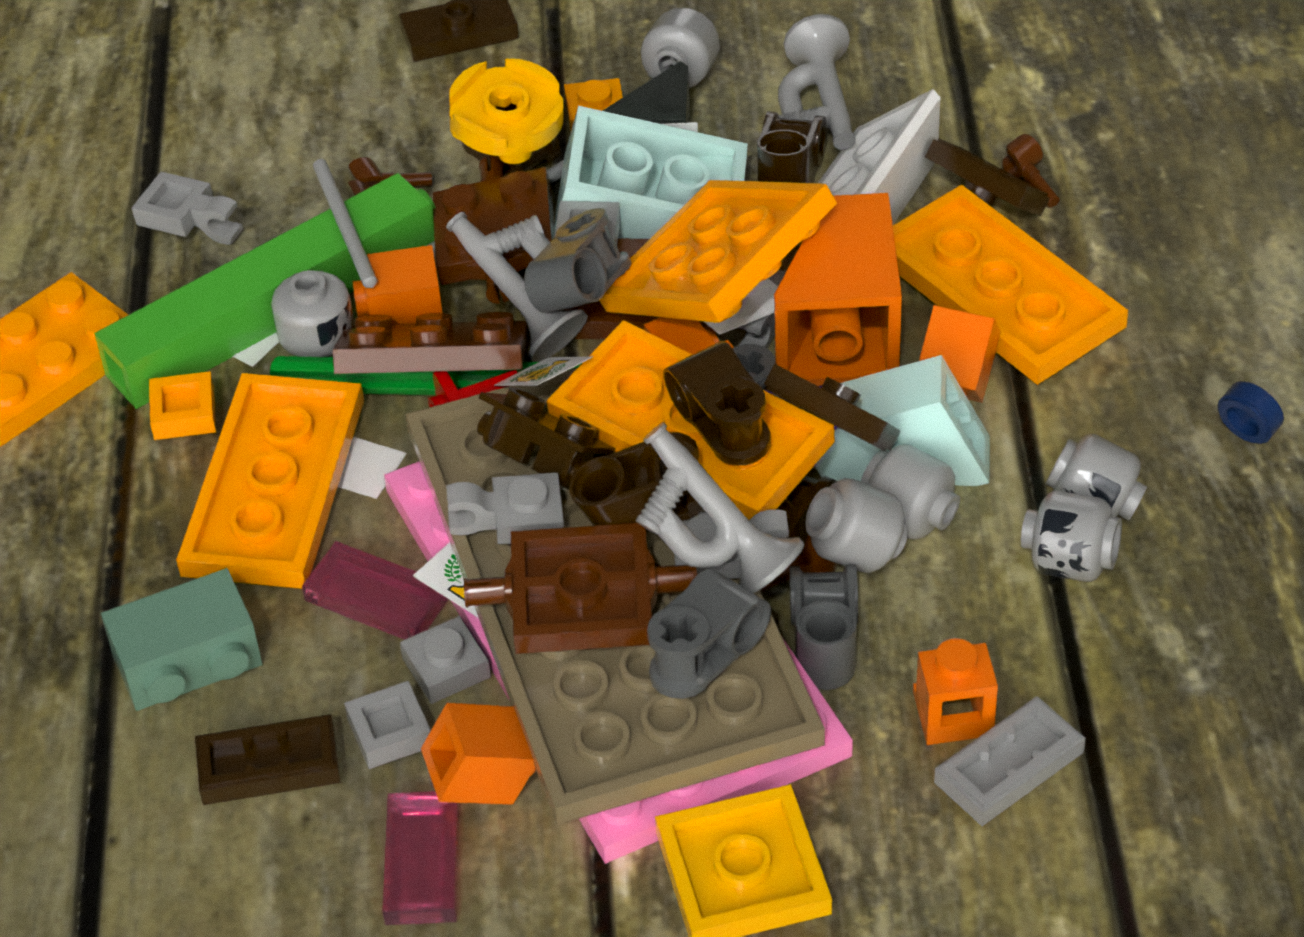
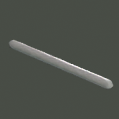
M318 159L313 163V169L363 286L365 288H373L377 284L375 273L326 160Z

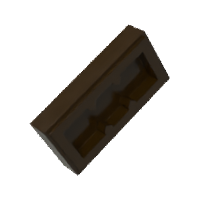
M452 0L445 4L399 14L401 31L413 62L519 38L518 25L508 0Z
M940 138L938 140L933 139L925 155V158L966 179L963 186L990 205H993L996 198L999 197L1017 208L1041 216L1050 200L1047 197L1048 193L964 148Z
M774 364L764 382L767 386L766 389L884 452L886 450L891 451L901 432L888 422L857 407L856 404L861 394L829 377H826L820 388Z
M331 714L195 736L199 792L203 805L341 783L335 731Z

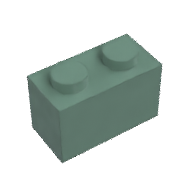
M228 568L101 613L113 657L136 711L158 703L169 702L182 694L220 680L237 677L245 671L262 665L253 622Z

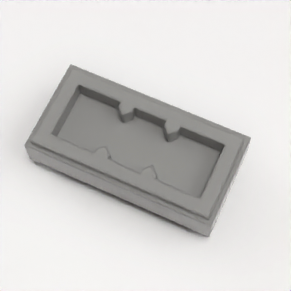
M1036 696L936 767L934 783L978 824L984 826L1083 754L1086 738Z

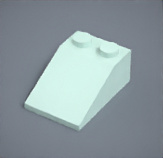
M578 106L564 155L554 221L555 229L560 201L619 202L621 220L618 238L650 239L709 180L744 181L748 143Z

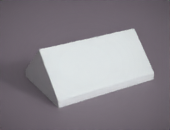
M932 89L857 127L854 131L855 144L849 149L840 151L818 183L826 184L833 196L888 193L893 225L935 164L925 158V155L933 139L938 140L940 96Z

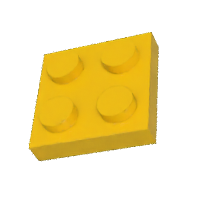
M791 784L655 816L656 835L689 937H742L832 915V897Z

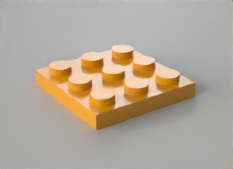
M709 180L630 258L632 262L630 268L615 280L599 301L606 312L720 323L736 314L742 307V300L759 282L774 275L782 265L781 260L799 242L811 237L819 229V221L837 202L828 186L822 183Z

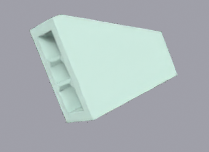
M942 355L841 383L861 394L856 404L857 407L888 422L901 431L892 449L898 445H912L947 463L954 471L955 485L980 486L989 483L990 436ZM837 427L834 430L835 442L816 463L815 468L821 477L828 476L836 481L844 478L861 481L870 460L881 449Z

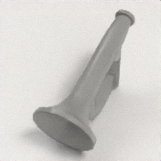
M816 14L804 17L793 24L785 35L783 44L786 56L798 67L792 69L779 85L778 102L782 113L779 115V118L812 121L815 115L825 116L827 128L830 129L833 135L834 147L839 150H845L852 147L856 139L851 131L850 117L835 68V61L839 60L847 51L850 37L847 26L839 18L832 15ZM810 85H817L823 106L804 110L800 93Z
M465 212L455 215L447 223L446 228L450 232H454L465 250L525 318L531 339L528 358L532 362H540L559 352L580 332L588 316L582 309L559 310L550 313L537 310L529 301L524 279L502 256L504 252L508 253L509 250L513 251L514 248L518 249L522 246L535 259L550 243L544 235L537 216H531L530 219L526 218L523 222L519 221L518 224L514 223L513 226L510 225L508 228H502V231L498 230L496 231L497 233L493 232L485 236L467 220L468 216Z
M662 422L650 431L643 440L646 444L650 443L668 469L663 475V480L659 481L660 485L656 486V491H653L651 494L652 498L650 497L648 499L649 502L645 504V509L641 510L642 514L638 515L635 521L657 534L679 559L691 567L701 569L719 567L730 560L737 551L741 565L739 585L752 593L759 591L780 575L797 558L805 545L799 537L781 538L772 536L755 527L687 448L666 430L667 425ZM687 490L714 521L716 534L711 540L701 541L672 510L675 509L676 502H679V497L683 496V491Z

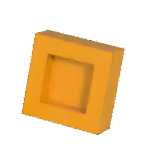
M619 78L564 84L570 133L578 106L602 111L623 98Z
M211 371L149 379L150 425L154 440L216 433L215 394Z

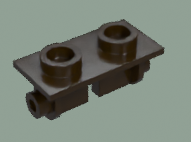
M509 387L507 394L481 392L479 395V399L494 406L492 412L488 411L481 417L477 426V432L483 436L484 444L523 464H528L535 444L540 446L531 469L540 474L558 473L559 484L568 490L570 489V481L575 472L584 463L593 459L594 454H612L616 449L594 437L597 428L592 424L571 415L561 414L560 418H557L545 412L543 407L546 402L528 391Z

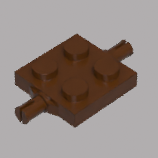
M490 155L491 169L487 157H483L479 162L480 182L459 184L449 189L433 192V203L436 207L433 209L435 266L442 286L470 279L486 280L487 299L492 303L500 304V288L465 250L454 232H450L446 228L447 223L458 213L465 212L468 216L467 220L486 236L493 232L497 233L496 231L498 230L502 231V228H508L510 225L513 226L514 223L518 224L519 221L523 222L524 219H530L531 216L536 215L545 237L550 242L555 236L552 189L546 167L526 172L517 171L503 176V161L498 156ZM522 246L518 249L514 248L513 251L509 250L508 253L504 252L502 255L516 272L527 268L529 263L534 260ZM500 290L501 296H502L503 301H504V303H505V302H507L509 299H508V297Z
M638 523L511 531V559L505 569V577L464 578L465 606L468 608L470 606L506 604L507 611L513 620L516 654L650 645L647 638V628L657 602V594L683 592L697 576V569L688 564L655 566V560L647 549L646 528Z

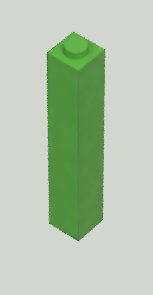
M399 173L344 201L366 254L421 247L434 241L433 209L436 207L432 199L423 189L416 190ZM331 209L95 332L105 376L135 409H138L149 403V379L206 372L232 358L233 355L276 333L271 308L273 293L283 280L293 274L307 270L324 271L336 275L345 283L349 294L352 293V281L361 279Z

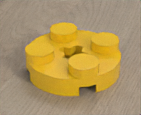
M505 59V67H493L487 69V61L475 64L464 70L454 80L449 91V118L452 136L461 140L470 148L481 153L498 156L500 160L508 164H520L527 161L533 151L549 144L558 135L563 125V98L559 93L557 79L544 67L527 60ZM511 103L517 105V109L511 111L496 109V107L505 108Z

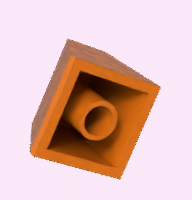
M888 193L834 195L833 197L837 204L819 221V229L811 237L802 241L774 293L776 365L817 386L823 385L826 377L842 383L899 367L902 294Z

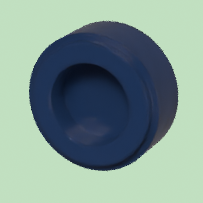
M1239 381L1234 383L1218 402L1219 415L1226 427L1236 436L1250 443L1262 444L1268 442L1284 422L1283 411L1278 402L1263 388L1250 382Z

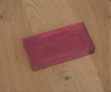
M337 541L334 542L302 585L305 601L405 640L426 631L449 600L413 577L416 571Z
M435 791L388 793L382 910L385 925L457 922L459 803L439 802Z

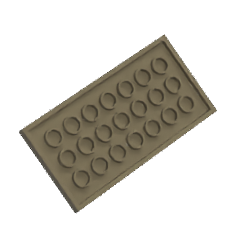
M576 369L565 371L537 386H508L486 393L507 394L509 387H515L533 393L546 402ZM480 394L405 414L409 436L463 578L468 579L505 577V569L511 559V543L497 544L496 529L478 531L469 535L450 534L446 486L457 482H469L480 486L487 492H493L492 477L540 474L531 469L540 446L535 444L528 464H523L484 444L483 436L477 432V426L481 417L488 411L492 412L494 406L479 399ZM545 403L543 410L548 413L547 403ZM594 454L593 458L610 454ZM559 484L564 528L593 526L572 500L569 490ZM684 495L682 497H679V501H682L684 499ZM647 531V549L655 560V566L675 565L672 550L657 534ZM740 578L730 579L737 584L740 582ZM760 590L753 593L764 600ZM682 592L657 594V602L652 611V617ZM507 605L474 606L511 705L514 706L534 759L536 771L557 825L825 745V728L772 615L770 616L766 631L750 651L740 655L708 684L704 691L696 696L680 699L660 694L652 686L649 678L650 662L655 656V650L650 645L516 654L513 620L507 611Z

